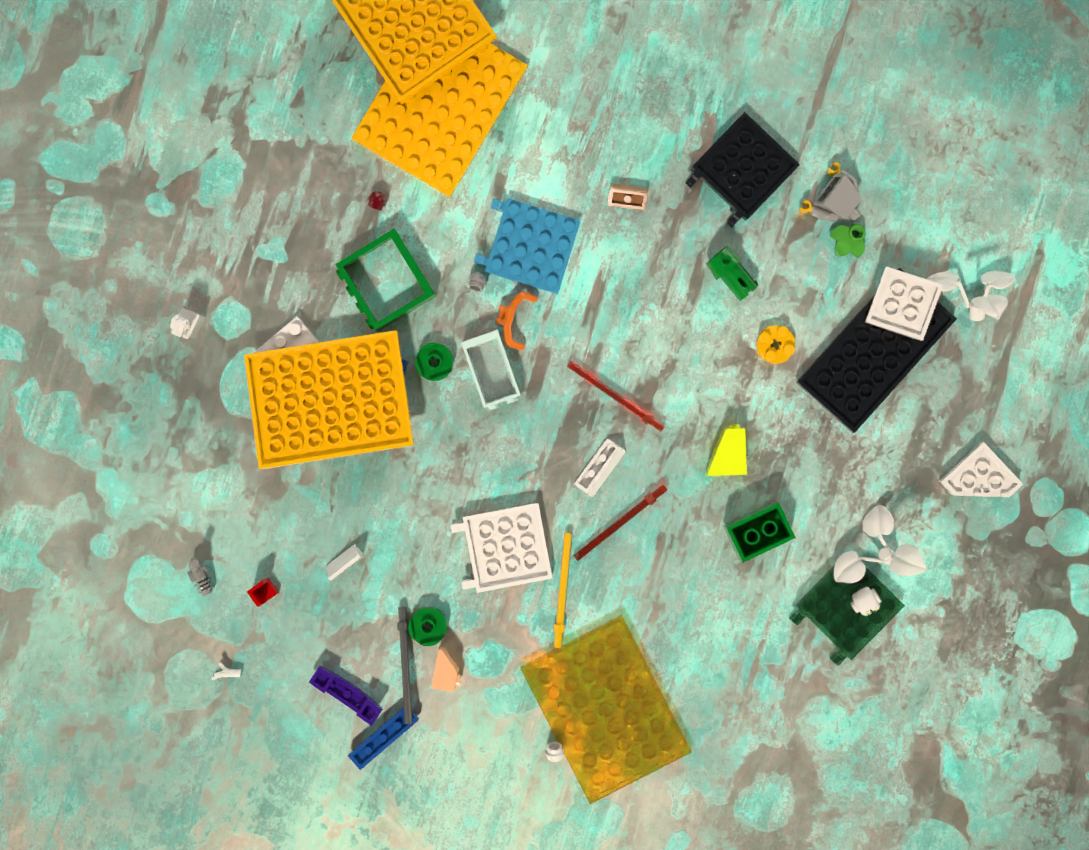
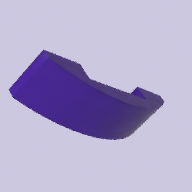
M322 666L318 667L308 682L321 692L329 693L357 713L356 716L371 726L383 710L380 705L358 687Z

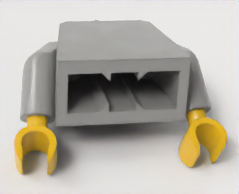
M835 162L832 167L836 171H833L831 168L827 170L828 175L833 178L813 204L815 206L812 207L811 203L805 200L802 203L808 205L809 208L806 210L799 208V210L803 214L811 212V215L822 220L837 221L839 219L846 220L849 217L854 221L861 214L856 208L861 201L857 180L845 170L841 171L840 164Z

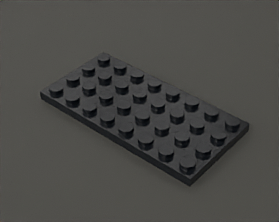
M874 294L796 383L850 432L855 433L956 321L957 318L938 301L924 339L920 341L865 323L875 296Z

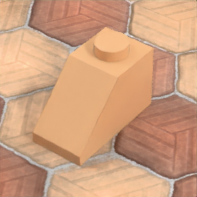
M440 646L431 688L454 692L456 686H460L461 675H458L459 668L447 650Z

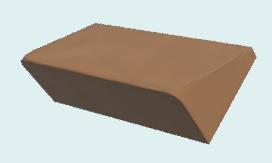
M610 183L607 206L645 210L648 188Z

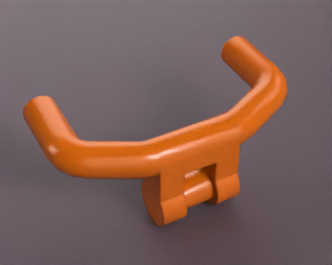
M528 292L518 293L509 307L500 305L498 310L499 316L495 321L496 325L504 326L506 344L511 348L521 351L524 350L525 344L512 339L511 327L516 308L524 299L536 303L538 300L536 295Z

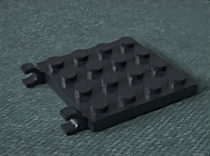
M744 112L691 167L694 173L687 179L685 184L692 188L701 178L736 211L726 222L732 228L741 218L747 221L800 164Z

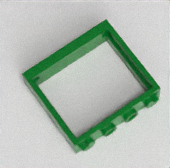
M395 228L335 264L338 268L336 270L338 277L341 281L345 280L348 285L345 287L351 297L355 296L358 301L355 303L360 313L364 312L368 319L365 320L371 330L374 328L377 332L436 297ZM392 239L423 289L424 294L377 322L345 267Z

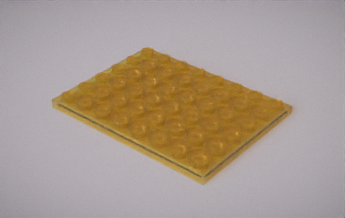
M622 615L561 645V648H556L520 666L558 743L562 745L564 755L590 804L692 753Z

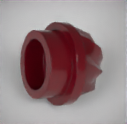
M380 191L373 192L367 199L369 200L368 206L382 211L383 206L386 207L385 195Z

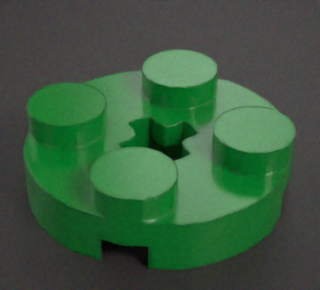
M428 343L422 346L415 358V366L418 373L427 380H443L453 370L454 358L451 351L439 343ZM432 357L440 360L437 367L429 364L432 361Z
M423 607L412 615L408 625L409 634L413 640L422 646L436 645L445 636L447 620L439 609ZM426 622H429L433 625L431 631H427V629L425 628L423 629V625H425Z

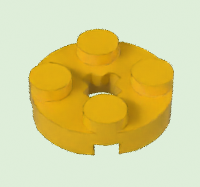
M769 326L762 330L758 336L756 351L760 358L772 364L785 362L795 352L794 336L784 326ZM773 339H776L777 342H780L778 350H776L775 347H771Z

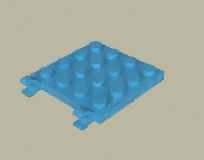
M507 198L506 203L493 199L491 209L503 212L489 258L476 254L474 263L486 266V273L558 295L580 220Z

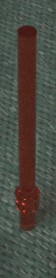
M573 361L569 362L567 365L569 369L640 417L643 423L646 425L650 424L660 432L664 429L665 425L654 419V415L648 411L644 412Z
M662 484L654 492H649L644 496V500L573 555L575 559L579 561L648 505H653L657 502L656 499L665 493L667 488Z

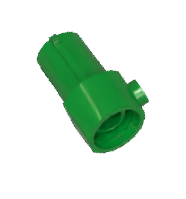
M726 246L713 256L706 265L716 280L721 278L738 300L741 301L749 295L750 291H754L757 288L758 283L757 280H753L740 264L741 258Z

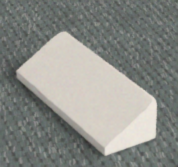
M607 438L574 485L593 497L626 451Z

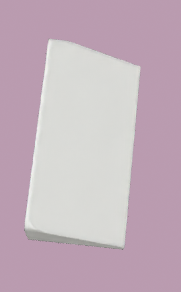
M355 544L325 567L329 580H333L363 556V553Z

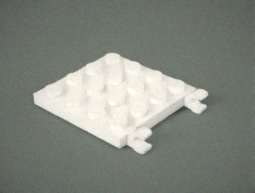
M538 503L464 516L463 523L451 524L452 533L466 532L474 579L462 580L463 590L476 587L477 593L552 579Z

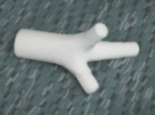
M219 663L222 671L215 672L211 679L215 680L221 677L241 678L242 670L228 669L223 663Z

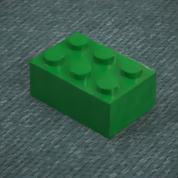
M776 501L723 525L738 559L743 563L796 538L780 503Z

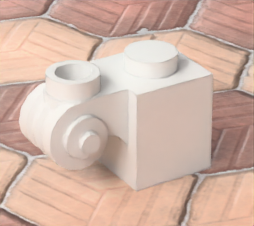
M182 308L179 315L176 314L171 319V333L181 338L189 339V336L196 338L206 317L189 309Z

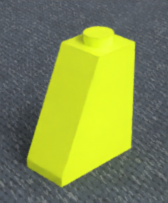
M740 424L728 425V429L722 430L706 468L705 475H747L745 428H740Z

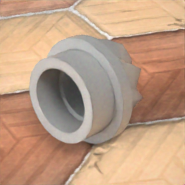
M473 273L468 278V288L473 291L482 292L483 288L487 285L486 277L482 273Z

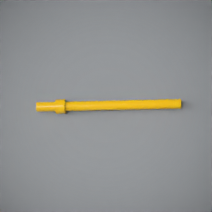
M566 532L564 533L557 616L553 627V632H555V648H561L562 634L565 633V624L563 623L572 533Z

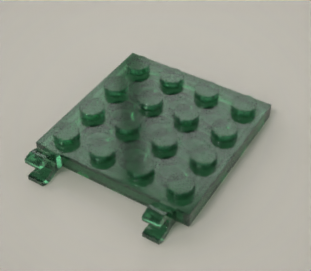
M833 566L795 605L799 610L794 612L789 619L798 625L807 617L840 649L829 658L839 666L846 657L852 661L905 605L867 567L861 580L855 583H837L834 579ZM865 587L874 588L882 601L880 609L867 616L862 615L860 612L856 613L851 606V602H853L852 595Z

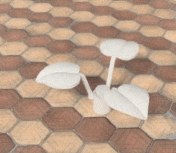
M1004 271L984 273L980 279L981 283L987 285L984 295L973 298L971 302L968 301L962 283L958 281L959 275L951 272H939L929 276L927 280L943 284L941 291H950L958 286L965 301V307L969 308V319L981 321L985 319V314L1000 319L1008 305V299L998 294L988 295L989 289L991 287L996 289L1009 287L1014 282L1015 275Z
M877 505L865 516L863 530L871 537H879L884 546L879 552V558H859L858 554L854 551L845 552L835 563L834 579L837 583H855L861 580L866 571L862 561L878 562L879 564L883 562L890 567L892 572L899 576L917 575L927 571L928 568L921 552L914 545H902L897 548L896 552L889 548L882 535L892 533L894 518L886 507Z

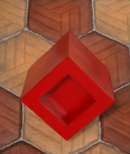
M269 578L262 580L247 591L257 607L263 605L279 593Z

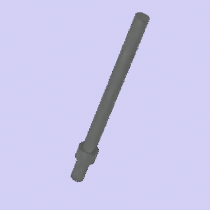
M406 606L398 607L399 622L397 623V630L400 632L405 724H412L407 636L409 622L406 619Z

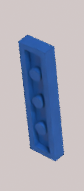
M403 707L351 751L348 757L361 770L419 720L418 716L412 711V724H405Z

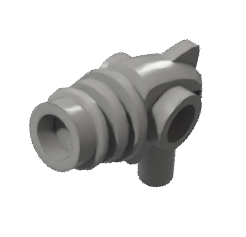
M191 559L188 564L190 571L187 574L191 582L196 581L197 584L194 587H198L197 590H201L199 593H201L202 597L212 593V586H209L211 582H208L210 578L206 579L205 577L208 575L204 564L200 566L197 560Z

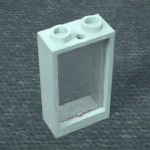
M498 330L461 342L484 408L493 410L500 407L499 403L507 401V404L518 401L517 397L521 396Z

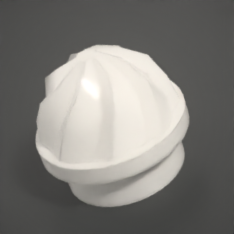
M551 742L547 745L545 755L551 762H558L563 758L564 748L559 742Z

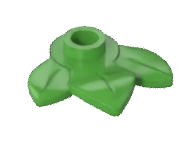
M853 224L849 227L840 225L831 231L829 236L837 241L835 244L836 256H845L851 252L856 258H859L864 253L866 231L862 225ZM853 231L858 232V237L853 236Z

